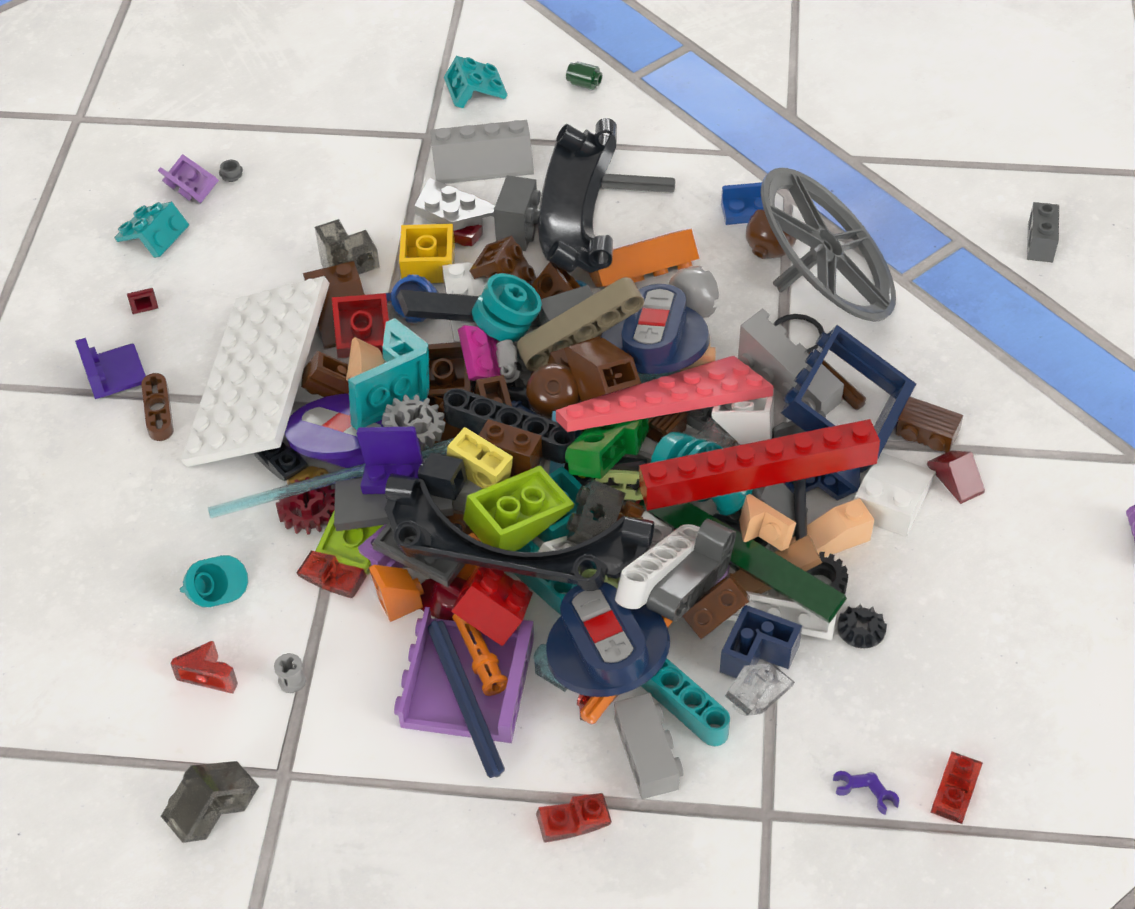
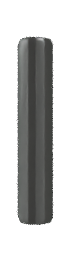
M605 174L602 177V187L605 189L655 192L675 191L676 181L675 178L621 174Z

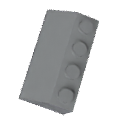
M527 120L430 130L435 177L441 183L504 178L507 175L523 176L534 174Z

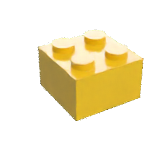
M453 224L401 225L399 255L401 279L408 275H419L425 277L430 283H444L442 265H450L455 262Z

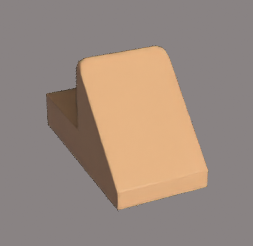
M746 495L739 519L743 542L759 536L780 551L789 548L796 522L753 495Z

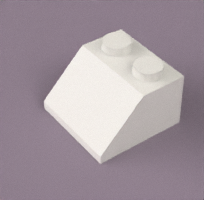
M773 397L714 406L712 419L740 445L772 439V429L774 427Z

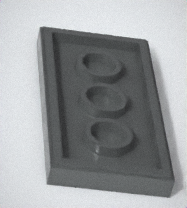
M362 478L335 481L334 526L336 531L386 525L389 520L385 512L387 503L385 494H362L360 487ZM431 495L433 502L444 516L454 515L453 500Z

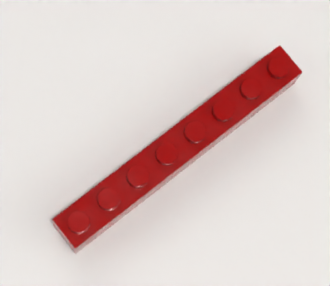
M871 419L643 464L639 465L640 491L648 511L877 464L880 440Z

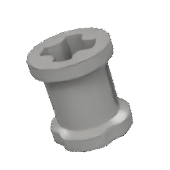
M292 653L279 656L274 663L278 683L281 690L286 693L300 691L306 683V678L302 671V661L299 656Z

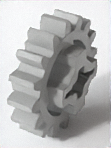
M404 395L402 402L395 398L392 405L387 404L385 413H383L382 424L384 425L383 427H415L420 449L423 451L425 444L432 448L435 441L441 440L445 427V422L443 421L444 413L438 412L439 406L437 404L430 406V399L428 398L422 402L419 401L418 395H415L414 400H410L407 395Z

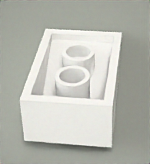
M881 453L877 464H874L865 475L855 495V500L858 498L862 500L874 518V526L907 537L936 475V471Z

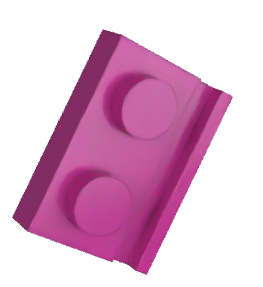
M464 325L459 328L458 334L469 380L476 381L501 375V368H499L496 356L497 340L488 336L479 327Z

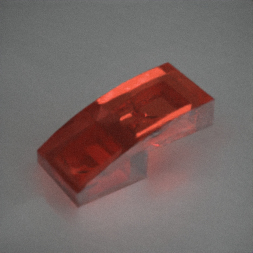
M310 551L296 572L300 578L315 586L352 599L367 577L363 568L340 564L336 556L316 551Z

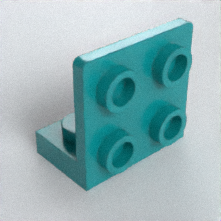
M456 55L444 76L453 103L459 108H464L467 101L471 99L474 90L502 99H506L508 96L497 68L490 63L484 64L470 57L464 58Z

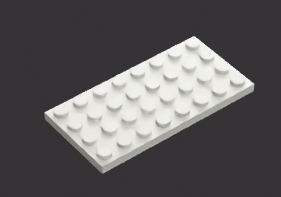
M325 276L236 298L181 458L186 467L281 447L330 284Z

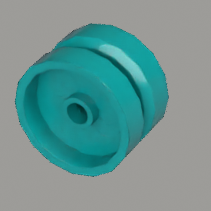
M495 274L488 279L482 294L476 300L472 309V316L478 327L488 336L499 341L512 340V342H518L528 332L531 322L536 319L541 310L542 302L536 290L526 281L510 274Z

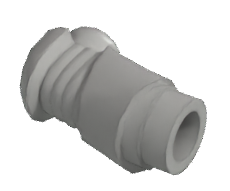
M512 340L498 342L496 344V356L499 368H501L500 374L504 375L506 383H513L521 377V372L517 370L516 364L518 362L517 348L513 345Z

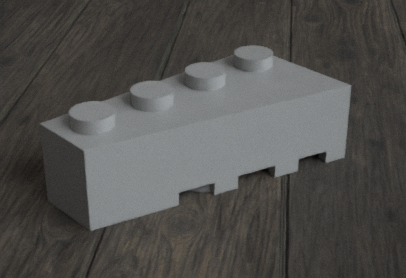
M762 308L740 325L738 359L771 383L785 397L787 392L797 385L794 379L803 368L807 367L808 364L805 363V360L809 354L800 343L795 345L785 336L787 330L780 324L777 326L773 325L767 319L770 314ZM821 364L801 400L816 412L823 411L827 415L841 403L844 384Z

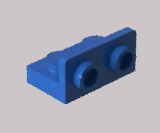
M762 182L722 186L721 207L726 225L748 223L756 210H764L761 200Z

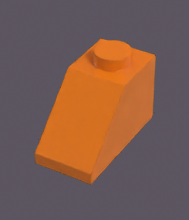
M372 565L369 567L379 602L390 622L423 607L420 595L424 594L421 583L417 577L412 579L407 569L382 565Z

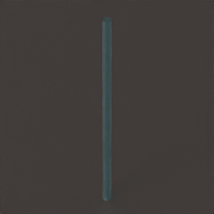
M453 439L435 443L432 448L424 446V450L421 451L423 459L428 458L430 453L442 454L447 452V446ZM365 463L208 507V512L212 519L335 484V481L363 476Z

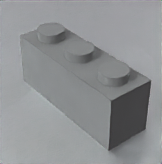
M651 693L615 701L614 720L641 799L679 790V778L683 776V768L679 757H673L671 751L673 749V740L670 731H664L661 722H664V717L660 704H654Z

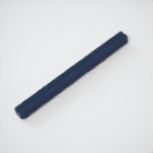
M434 620L428 626V632L486 775L489 778L500 777L505 771V767L445 622Z

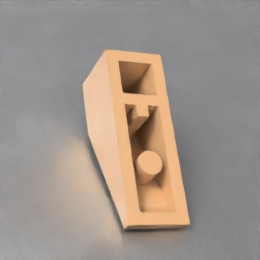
M858 498L832 508L808 524L807 535L811 537L818 554L819 552H825L824 557H827L830 553L835 554L870 541L874 518L862 500ZM792 537L790 544L796 541L795 537Z

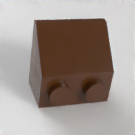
M461 343L428 344V397L444 396L447 391L455 388L472 392L474 381L468 378Z

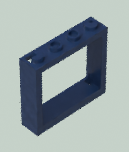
M836 325L828 334L823 332L817 339L815 344L818 345V348L808 355L805 363L808 364L807 367L803 368L795 377L794 382L797 385L795 388L792 387L785 395L783 401L786 404L781 414L805 432L835 426L801 400L830 350L890 394L874 425L880 440L879 458L916 383L839 325ZM872 465L860 467V472L863 473Z

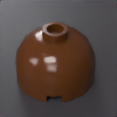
M756 210L746 226V240L753 249V254L762 259L766 257H782L786 253L774 235L764 210ZM783 231L791 247H793L797 239Z
M549 363L542 365L532 373L527 382L526 396L529 406L537 415L552 420L553 411L577 404L581 400L571 368L563 364Z

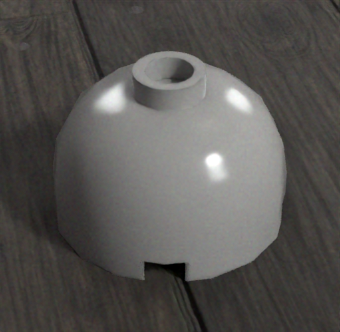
M694 266L678 271L670 279L669 285H673L684 292L687 307L695 310L703 318L710 317L715 312L716 307L713 308L714 300L719 298L717 282L710 271H704L701 266Z

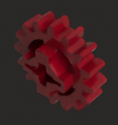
M306 477L304 483H300L296 479L294 480L295 486H284L286 493H279V502H276L279 521L284 522L287 530L294 526L296 534L305 529L307 535H310L311 529L314 528L318 532H322L321 525H328L335 510V489L331 488V483L327 482L322 485L321 478L311 482L310 478Z

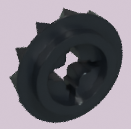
M860 603L856 608L848 606L844 613H840L837 623L838 633L847 644L853 647H874L881 643L886 635L887 624L883 620V614L876 613L873 606L868 609L862 607ZM857 620L861 623L867 622V629H864L862 626L857 628Z

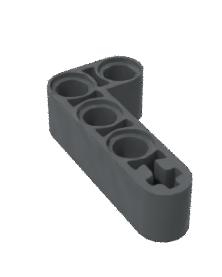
M706 519L698 531L694 550L654 586L647 599V609L674 622L678 621L724 576L730 563L736 531Z

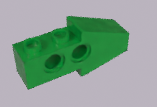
M648 418L582 429L583 433L566 450L565 459L569 466V474L602 479L625 454L637 455L649 431Z

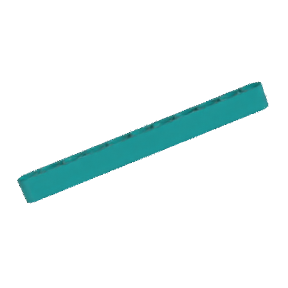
M530 541L516 552H539L540 548ZM513 573L560 615V605L563 597L570 589L577 586ZM666 658L660 670L641 687L648 693H651L653 698L704 743L714 747L721 746L727 741L729 735L730 715L728 711ZM666 685H673V686H675V687H673V688H668V687H665V686H666ZM691 704H692V705H696V706H698V707L692 708V707H688L687 705H691ZM716 724L721 727L714 728L709 725Z

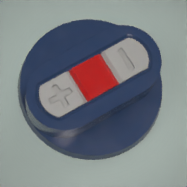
M651 284L640 288L639 292L644 298L643 307L638 312L601 334V338L608 340L631 355L637 372L643 374L669 373L688 367L704 355L710 342L708 326L703 317L695 310L686 306V296L681 289L669 284Z
M604 582L595 591H585L577 585L570 589L563 597L560 605L561 616L552 626L547 638L546 656L550 672L565 688L585 696L609 697L632 691L649 681L660 670L667 658L670 648V635L662 616L647 609V603L638 609L622 607L615 601L616 587L607 582Z

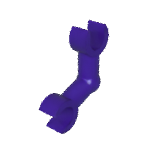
M838 771L833 775V781L843 780L847 783L846 786L837 787L836 794L839 796L848 795L854 788L869 787L878 799L877 808L882 814L886 815L887 807L883 803L884 800L892 801L896 808L899 806L898 795L891 790H886L874 772L850 775L846 771Z

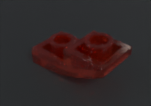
M951 751L930 813L963 824L983 762Z
M603 793L573 796L569 804L538 807L536 812L544 843L587 834L609 826L612 822Z

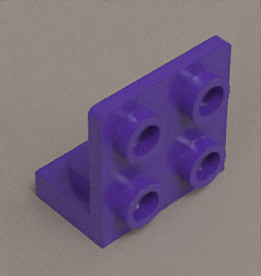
M86 337L75 340L95 399L141 385L146 375L133 343L97 354L95 346L89 348Z
M360 427L357 429L356 434L365 461V469L360 485L362 494H385L386 483L392 473L418 478V470L420 465L424 463L415 427Z

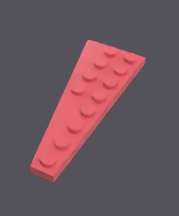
M730 356L557 409L556 421L567 432L770 397L773 396L774 386L738 358Z

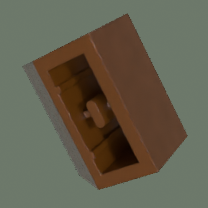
M604 338L564 348L572 375L578 386L581 402L641 384L633 357Z

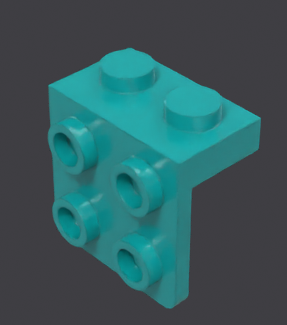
M172 201L162 204L157 202L152 206L146 207L143 205L136 209L133 213L134 217L118 228L119 233L114 238L117 242L139 238L151 255L156 258L160 257L188 228L189 223Z

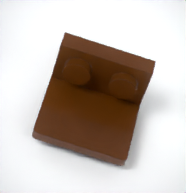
M512 235L487 244L469 270L474 279L483 276L489 278L496 273L514 275L526 281L529 285H532L536 280L533 267L528 264L523 255L522 248L515 242Z

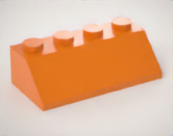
M692 228L613 249L611 265L589 273L596 287H607L621 278H631L635 283L645 280L644 275L653 272L655 277L669 273V267L677 266V270L693 266L691 261L700 259Z

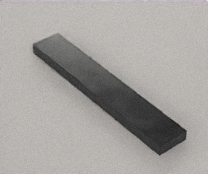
M400 290L397 295L405 317L475 322L472 316V309L479 296ZM539 314L531 322L530 326L539 327Z

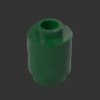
M578 61L575 63L571 62L568 65L566 80L570 81L572 85L594 90L602 81L603 75L598 66Z

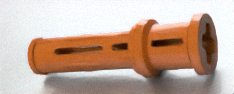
M454 614L452 618L473 659L472 670L476 675H479L483 684V693L486 696L501 693L506 689L508 678L502 675L498 667V657L490 653L479 630ZM469 631L472 632V634H473V636H474V638H475V640H476V642H477L476 645H474V643H473V641H472V639H471V637H470V635H469Z

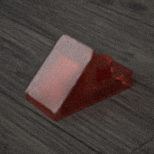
M214 641L207 642L173 658L170 663L177 681L234 694L238 685L233 667L224 662H217L218 652Z

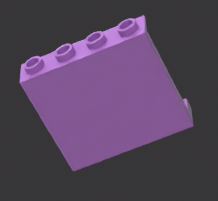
M425 607L423 618H418L416 622L415 636H417L416 644L410 645L408 660L411 663L409 670L405 669L403 671L401 687L404 689L402 696H397L394 714L398 715L401 728L471 738L428 632V626L432 621H440L442 619L431 618L430 607ZM442 620L445 622L493 740L512 743L535 638L534 621L523 620L519 630L516 629L503 646L481 632L490 653L495 654L499 659L498 667L502 675L508 678L504 691L497 695L486 696L482 691L483 684L479 675H476L472 670L473 659L454 621ZM469 631V635H470V637H471V639H472L474 645H476L477 642H476V640H475V638H474L472 632Z

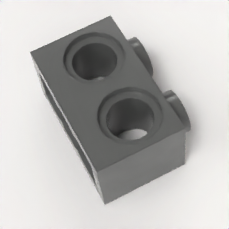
M1033 202L1028 221L1027 260L1053 263L1059 242V205Z

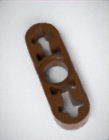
M152 373L145 376L141 382L146 427L151 439L164 441L170 438L174 432L169 388L166 378L162 374ZM157 385L158 393H153V386ZM154 404H164V407L159 410L150 409ZM157 420L162 421V428L158 429Z

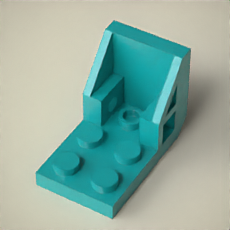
M396 318L387 321L385 326L383 359L386 363L348 379L351 425L356 430L382 420L387 404L392 405L395 398L402 402L404 395H407L410 400H414L415 395H418L419 401L425 400L428 397V343Z

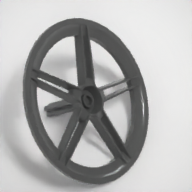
M789 168L771 170L764 177L761 184L763 209L774 235L793 263L790 268L773 281V285L777 287L779 292H783L803 275L823 296L855 317L874 322L884 320L891 315L896 305V291L893 278L881 251L862 223L842 201L811 177ZM789 189L805 223L775 207L774 202L777 190ZM812 200L828 211L847 232L831 233ZM783 231L810 246V251L802 258H799ZM851 238L854 240L842 245L839 242ZM855 247L860 249L870 268L874 284L844 251ZM816 264L817 277L814 276V274L810 271V269ZM836 268L871 304L870 306L851 303L836 294Z

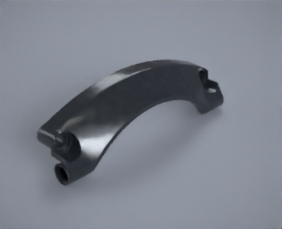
M610 118L600 119L596 123L595 134L587 129L581 132L566 123L556 137V144L547 169L539 209H541L538 219L540 247L547 261L568 273H572L577 266L592 273L607 268L612 263V237L609 235L595 236L593 231L594 208L602 177L605 176L617 144V124Z

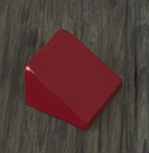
M153 288L127 293L132 314L158 309Z

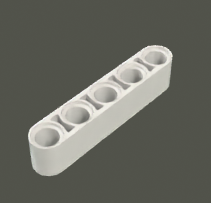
M690 524L680 526L626 566L621 572L615 601L628 609H638L647 603L649 594L654 586L694 550L700 527Z

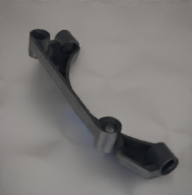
M392 473L386 483L385 496L387 503L385 512L393 530L396 544L401 552L408 557L428 556L579 585L585 591H595L603 585L605 576L614 579L619 578L626 566L647 552L654 535V521L623 516L597 536L571 547L547 552L508 551L482 543L453 525L433 502L424 480ZM416 536L413 542L404 543L407 537ZM587 569L597 570L592 577L585 578L581 576Z

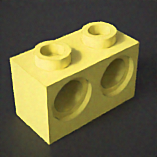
M466 427L447 446V456L463 459L467 479L482 489L504 481L511 475L513 456Z

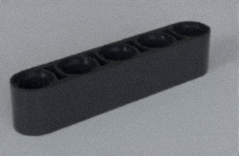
M451 389L444 394V419L451 426L460 429L466 427L479 435L487 420L490 419L542 435L543 458L556 463H567L565 454L567 447L575 441L576 435L574 431L567 432L557 422L463 389Z

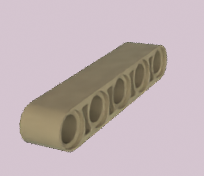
M621 278L525 335L517 342L516 348L526 368L530 371H535L540 366L548 364L550 352L592 339L638 312L644 305V298L631 278Z

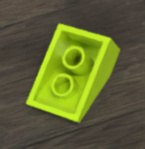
M537 466L467 495L463 520L482 543L508 551H517L574 507V503L541 466Z

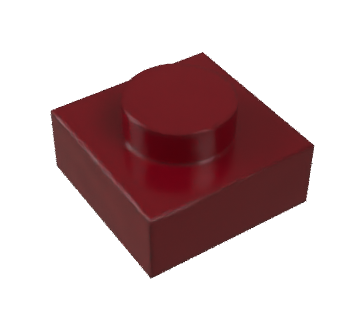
M483 225L466 226L465 228L454 230L455 243L461 246H473L483 235Z

